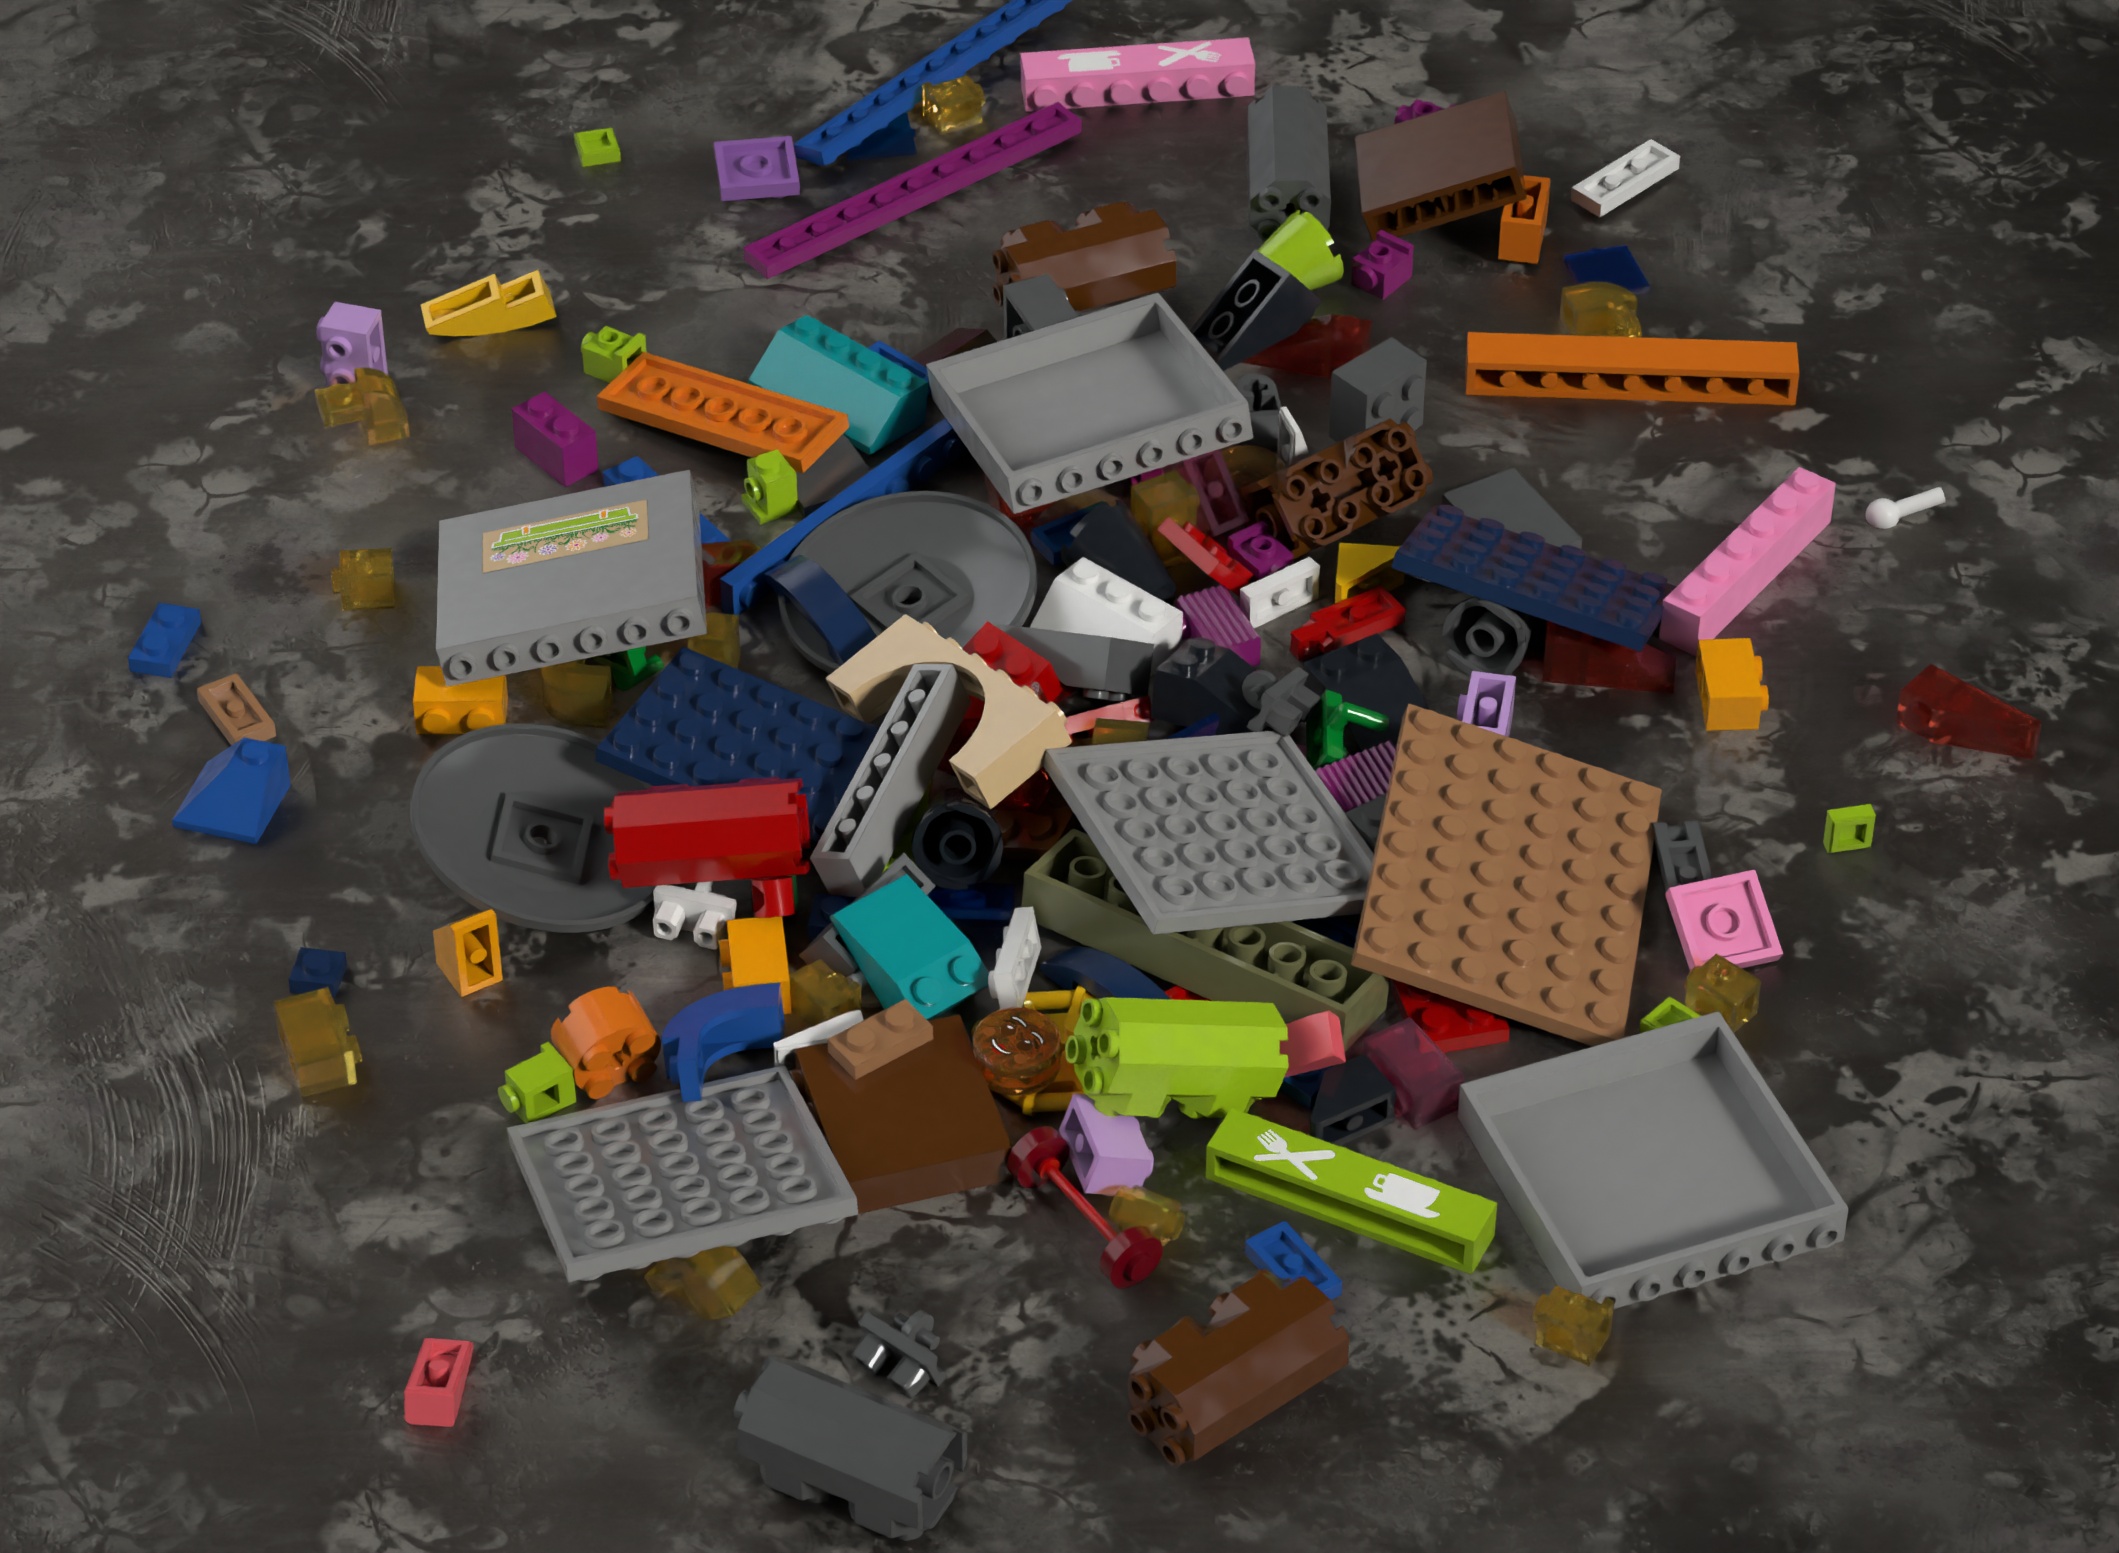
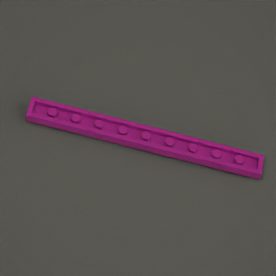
M1056 102L743 247L744 261L766 279H769L1081 133L1082 120L1059 102Z

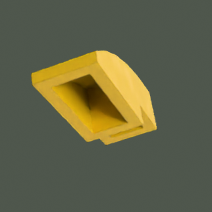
M539 270L502 285L496 275L492 274L421 304L425 327L429 335L480 336L502 333L532 326L556 317L551 293Z

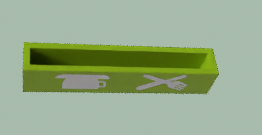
M1231 1108L1207 1144L1206 1179L1471 1275L1495 1236L1497 1202L1446 1185L1435 1179L1404 1170L1390 1163L1362 1155L1348 1148L1317 1139L1301 1131L1275 1124L1256 1115H1250Z

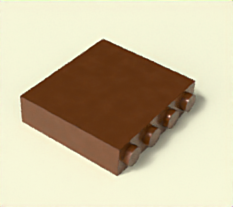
M1506 91L1355 136L1361 210L1373 242L1376 241L1377 233L1380 230L1396 237H1401L1527 199L1517 122Z
M960 1014L928 1021L933 1026V1040L856 1080L828 1053V1043L795 1049L796 1069L790 1070L789 1074L856 1195L859 1214L1013 1180V1175L1007 1168L1008 1157L1013 1147Z

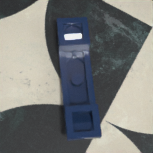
M800 554L764 573L766 582L784 603L792 602L827 642L829 655L839 666L843 665L877 637L845 591L812 559Z
M1073 947L1040 963L1039 971L1065 990H1076L1077 986H1082L1098 999L1104 997L1170 999L1153 981L1123 960L1097 949Z

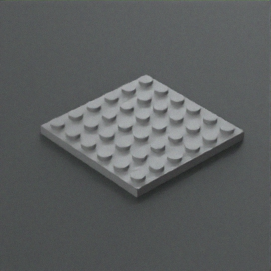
M1262 731L1045 749L1044 768L1152 934H1170L1173 932L1211 930L1223 927L1251 926L1263 923L1292 922L1303 919L1362 914L1374 854L1290 735L1284 737L1276 731Z
M785 1065L704 1083L701 1101L682 1102L681 1089H676L507 1128L510 1146L568 1282L575 1280L590 1281L599 1278L605 1273L626 1268L641 1269L647 1267L652 1262L673 1257L689 1258L703 1250L721 1246L736 1247L751 1239L768 1235H787L798 1228L819 1223L826 1225L834 1224L845 1217L859 1214L856 1195Z

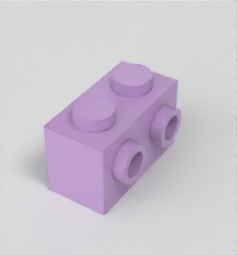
M334 302L326 316L320 318L316 331L317 340L321 341L322 345L320 369L322 373H325L327 391L374 399L388 375L381 310Z
M1472 671L1468 694H1460L1457 720L1509 737L1513 718L1516 676Z
M1073 1094L1059 1132L1069 1144V1156L1084 1192L1106 1196L1138 1197L1145 1178H1148L1152 1173L1154 1163L1152 1151L1146 1145L1140 1131L1138 1119L1134 1116H1123L1121 1114L1116 1117L1106 1116L1095 1108L1094 1099L1086 1094Z

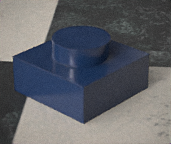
M300 947L288 979L290 993L336 998L347 967L346 952Z

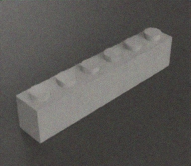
M953 664L913 665L815 847L810 859L830 896L858 897L882 874L971 704V700Z

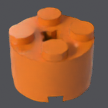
M612 986L592 990L568 1005L571 1013L562 1023L557 1018L552 1026L551 1040L556 1050L573 1068V1076L577 1086L586 1091L592 1099L605 1097L613 1090L615 1085L631 1079L634 1082H643L654 1075L657 1070V1065L654 1061L660 1052V1037L636 996L629 990H627L628 994L620 993L617 987Z

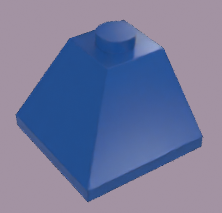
M244 737L207 761L173 817V827L257 844L291 786L286 746Z

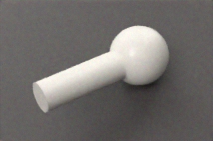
M1937 487L1896 502L1886 498L1876 499L1867 507L1866 520L1870 525L1877 528H1891L1898 523L1901 517L1945 503L1943 490L1941 487Z

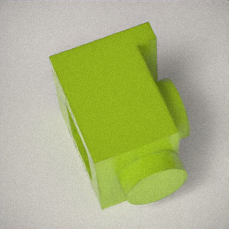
M608 326L602 328L597 334L594 332L587 333L581 344L584 373L611 383L640 354L647 352L646 336L638 333L633 337Z
M778 449L747 459L748 478L744 480L746 493L741 495V499L759 524L762 525L798 512L797 474Z
M549 1041L540 1045V1054L505 1070L506 1084L498 1088V1094L503 1106L510 1113L515 1111L525 1124L542 1120L576 1102L573 1068Z

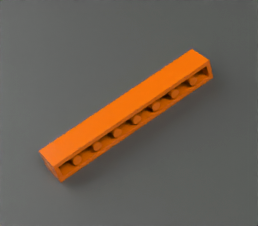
M1468 332L1465 364L1466 395L1796 405L1799 380L1797 342Z

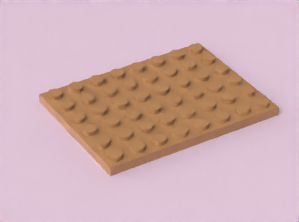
M1408 703L1401 722L1351 965L1593 1047L1624 1038L1654 845L1652 823L1657 822L1662 789Z

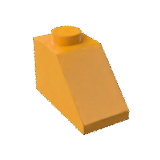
M493 909L473 914L433 930L436 964L460 997L503 981L497 918Z

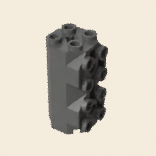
M1272 86L1264 92V98L1256 103L1255 99L1248 105L1249 231L1257 235V242L1263 244L1291 214L1300 210V215L1304 212L1312 214L1327 231L1330 226L1331 194L1326 105L1320 100L1318 104L1312 99L1311 92L1304 86Z
M769 1356L764 1362L760 1376L752 1386L751 1391L745 1389L739 1395L734 1407V1417L740 1420L737 1428L736 1450L739 1451V1455L759 1463L762 1479L766 1482L767 1486L797 1499H808L814 1503L829 1501L834 1495L846 1499L849 1503L850 1515L855 1520V1523L890 1538L898 1537L901 1540L909 1541L919 1538L924 1530L935 1527L953 1501L958 1487L949 1483L954 1469L963 1472L968 1459L967 1432L790 1359Z

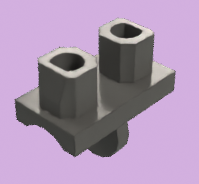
M1299 667L1280 681L1272 673L1265 670H1256L1249 674L1243 681V695L1251 706L1261 709V712L1249 721L1247 728L1253 732H1261L1269 726L1286 737L1293 732L1299 720L1304 723L1313 716L1321 700L1319 695L1303 686L1309 674Z
M920 1310L908 1318L899 1313L893 1320V1326L901 1332L869 1312H866L858 1322L864 1335L851 1354L861 1368L872 1375H877L890 1357L897 1360L899 1363L887 1379L896 1390L908 1398L912 1399L928 1381L939 1387L947 1377L946 1372L936 1366L937 1356L923 1347L924 1345L934 1350L940 1342V1338L932 1333L934 1319L930 1314Z

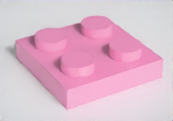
M1755 870L1670 887L1665 893L1693 979L1778 961L1783 955Z

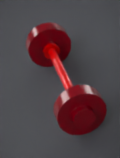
M1049 1126L1039 1127L1030 1131L1011 1150L1007 1161L1009 1172L1026 1188H1036L1052 1180L1106 1238L1109 1244L1101 1255L1099 1266L1101 1272L1115 1287L1121 1289L1130 1288L1145 1280L1155 1270L1162 1258L1163 1245L1159 1239L1145 1226H1134L1118 1234L1060 1172L1069 1158L1070 1147L1068 1142L1056 1129Z

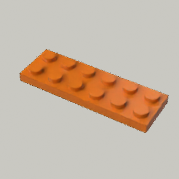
M647 352L640 354L596 396L599 410L753 458L778 449L796 472L802 474L849 428L848 415Z

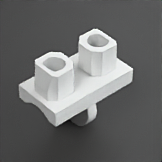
M713 881L697 882L695 889L685 886L656 885L653 891L655 907L653 928L656 937L672 940L677 938L681 929L691 931L694 935V942L700 947L713 950L719 946V940L728 939L727 920L735 919L736 899L714 893Z

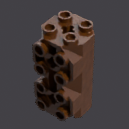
M1120 201L1083 212L1075 221L1076 228L1069 231L1062 229L1053 220L1018 227L1016 230L1008 231L1001 239V248L992 252V263L997 282L992 284V293L995 303L999 307L1003 306L1004 285L1045 274L1050 275L1058 288L1065 290L1070 305L1075 311L1080 313L1138 299L1154 293L1165 292L1169 288L1176 286V255L1174 249L1166 251L1163 241L1170 238L1168 227L1155 209L1139 212L1129 202Z
M1390 418L1242 487L1241 497L1248 496L1247 504L1240 507V516L1246 528L1260 521L1267 524V532L1292 552L1293 559L1344 537L1350 534L1351 531L1418 501L1419 498L1425 496L1426 486L1433 482V473L1429 465L1422 458L1412 427L1406 422L1397 424Z
M1262 1269L1255 1273L1249 1281L1230 1293H1222L1213 1301L1209 1308V1315L1212 1317V1320L1208 1325L1199 1324L1192 1317L1186 1316L1181 1318L1171 1329L1153 1340L1142 1342L1131 1356V1363L1134 1365V1368L1129 1373L1128 1379L1129 1401L1133 1408L1128 1411L1127 1415L1132 1428L1141 1437L1147 1436L1161 1450L1163 1457L1172 1467H1178L1185 1462L1197 1460L1348 1364L1349 1336L1343 1325L1335 1330L1329 1318L1337 1313L1332 1301L1305 1276L1296 1277L1291 1280V1278L1277 1277L1269 1270Z

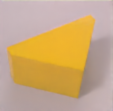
M1339 543L1335 604L1378 586H1382L1389 592L1404 584L1405 572L1392 568L1396 551L1400 546Z

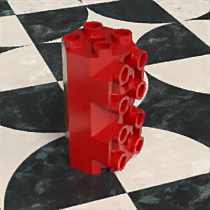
M778 777L742 779L738 783L691 787L688 784L652 786L647 790L619 792L614 796L611 807H605L604 809L605 830L607 835L613 834L615 852L609 853L608 858L611 880H621L623 888L806 874L810 870V859L801 858L802 849L810 848V827L806 795L798 794V791L803 787L802 778L780 779Z

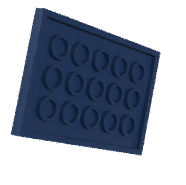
M1434 505L1396 551L1392 564L1393 569L1639 652L1643 650L1661 621L1664 609L1663 600L1677 587L1667 583V579L1659 574L1651 572L1639 574L1627 570L1626 565L1617 560L1602 559L1600 561L1585 556V551L1578 547L1570 545L1558 547L1546 543L1545 539L1536 533L1521 532L1519 534L1504 529V524L1497 520L1489 518L1477 520L1465 516L1463 510L1451 505H1440L1439 507Z
M683 647L598 745L595 761L653 786L688 784L691 787L738 783L742 779L802 778L803 787L798 791V794L806 795L810 827V848L803 850L813 853L879 728Z

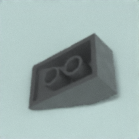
M997 624V628L1048 660L1059 681L1063 684L1083 688L1082 697L1124 702L1131 699V694L1148 695L1154 644L1113 637Z

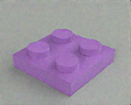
M792 136L714 142V154L722 201H745L755 198H783L800 195V182Z

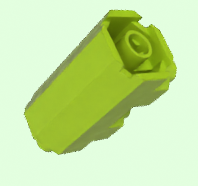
M1114 997L1085 999L1082 1003L1074 1035L1069 1036L1067 1039L1066 1059L1070 1064H1074V1071L1084 1093L1095 1100V1108L1106 1116L1116 1117L1121 1114L1123 1116H1149L1157 1118L1163 1114L1166 1105L1173 1098L1179 1102L1178 1107L1180 1111L1191 1118L1199 1119L1204 1116L1207 1118H1225L1231 1108L1247 1113L1255 1100L1276 1097L1288 1070V1054H1280V1041H1288V1027L1274 1003Z

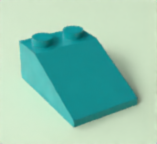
M907 874L830 916L831 921L884 1010L906 999L927 1021H931L974 997L989 986V972L972 943Z

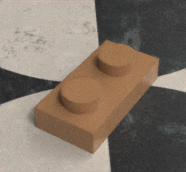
M237 673L197 688L198 701L231 745L244 737L260 741L276 737L275 723Z
M904 999L829 1038L828 1053L856 1080L933 1040V1026Z

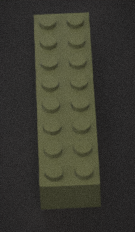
M1074 828L1024 873L1022 907L1033 906L1036 923L1042 927L1067 936L1085 946L1111 954L1162 980L1169 981L1212 1001L1274 1003L1285 1024L1329 1010L1339 1017L1344 1052L1386 1010L1390 978L1352 966L1353 948L1290 921L1214 928L1211 930L1173 932L1170 934H1152L1089 835Z

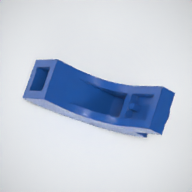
M780 983L742 986L709 995L685 1007L669 1021L661 1037L667 1079H671L672 1084H680L682 1102L702 1100L705 1073L720 1058L743 1050L774 1048L773 1043L784 1039L785 1016Z

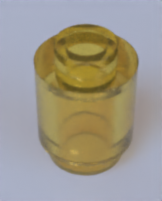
M1123 1185L1119 1188L1112 1201L1109 1220L1117 1224L1118 1229L1122 1232L1134 1226H1145L1165 1246L1169 1240L1175 1241L1181 1234L1185 1223V1214L1181 1212V1204L1178 1200L1138 1185L1132 1188Z

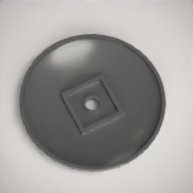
M901 492L872 498L853 505L815 528L800 543L789 559L791 560L801 554L821 566L853 601L876 636H879L903 615L907 614L921 624L924 621L929 623L938 635L944 639L948 637L953 638L961 648L967 644L987 621L996 627L997 624L1022 627L1031 611L1037 591L1035 558L1028 540L1019 527L1006 515L984 502L947 492ZM778 596L784 629L793 645L815 666L829 674L833 673L840 666L829 655L827 642L792 602L785 604ZM906 599L919 600L911 605L901 604Z
M500 724L463 734L442 746L431 756L419 773L414 786L410 804V822L417 847L432 871L447 887L474 907L482 911L493 909L496 917L501 920L541 931L559 933L597 931L625 923L654 905L653 891L656 886L623 888L621 880H611L608 858L609 853L615 852L613 834L607 835L604 823L605 807H611V802L614 801L615 795L619 792L647 790L653 785L596 762V748L601 741L589 736L548 725ZM532 838H544L550 842V845L539 844Z

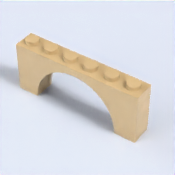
M907 614L903 615L826 677L842 710L852 717L869 724L890 710L914 664H953L967 694L981 699L985 704L982 718L975 732L949 762L964 791L989 809H992L1043 767L1045 749L1065 748L1072 743L1064 726L1067 723V718L1055 703L1050 701L1046 704L1041 701L1028 686L1019 687L1013 683L1003 670L998 669L994 671L988 667L978 654L973 653L969 655L963 651L953 638L948 637L944 639L938 635L929 623L924 621L921 624Z

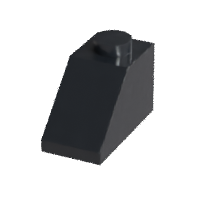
M1365 1053L1346 1061V1063L1335 1065L1324 1072L1310 1118V1136L1341 1146L1394 1122L1396 1088Z

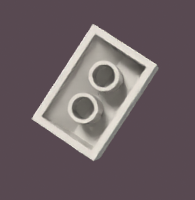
M1082 557L1054 579L1030 628L1113 637L1154 644L1150 674L1152 676L1155 673V669L1182 646L1183 612Z

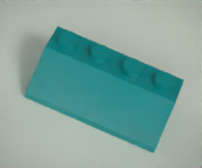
M808 315L778 330L748 381V384L847 414L849 428L842 435L847 437L854 447L869 455L925 424L928 381Z

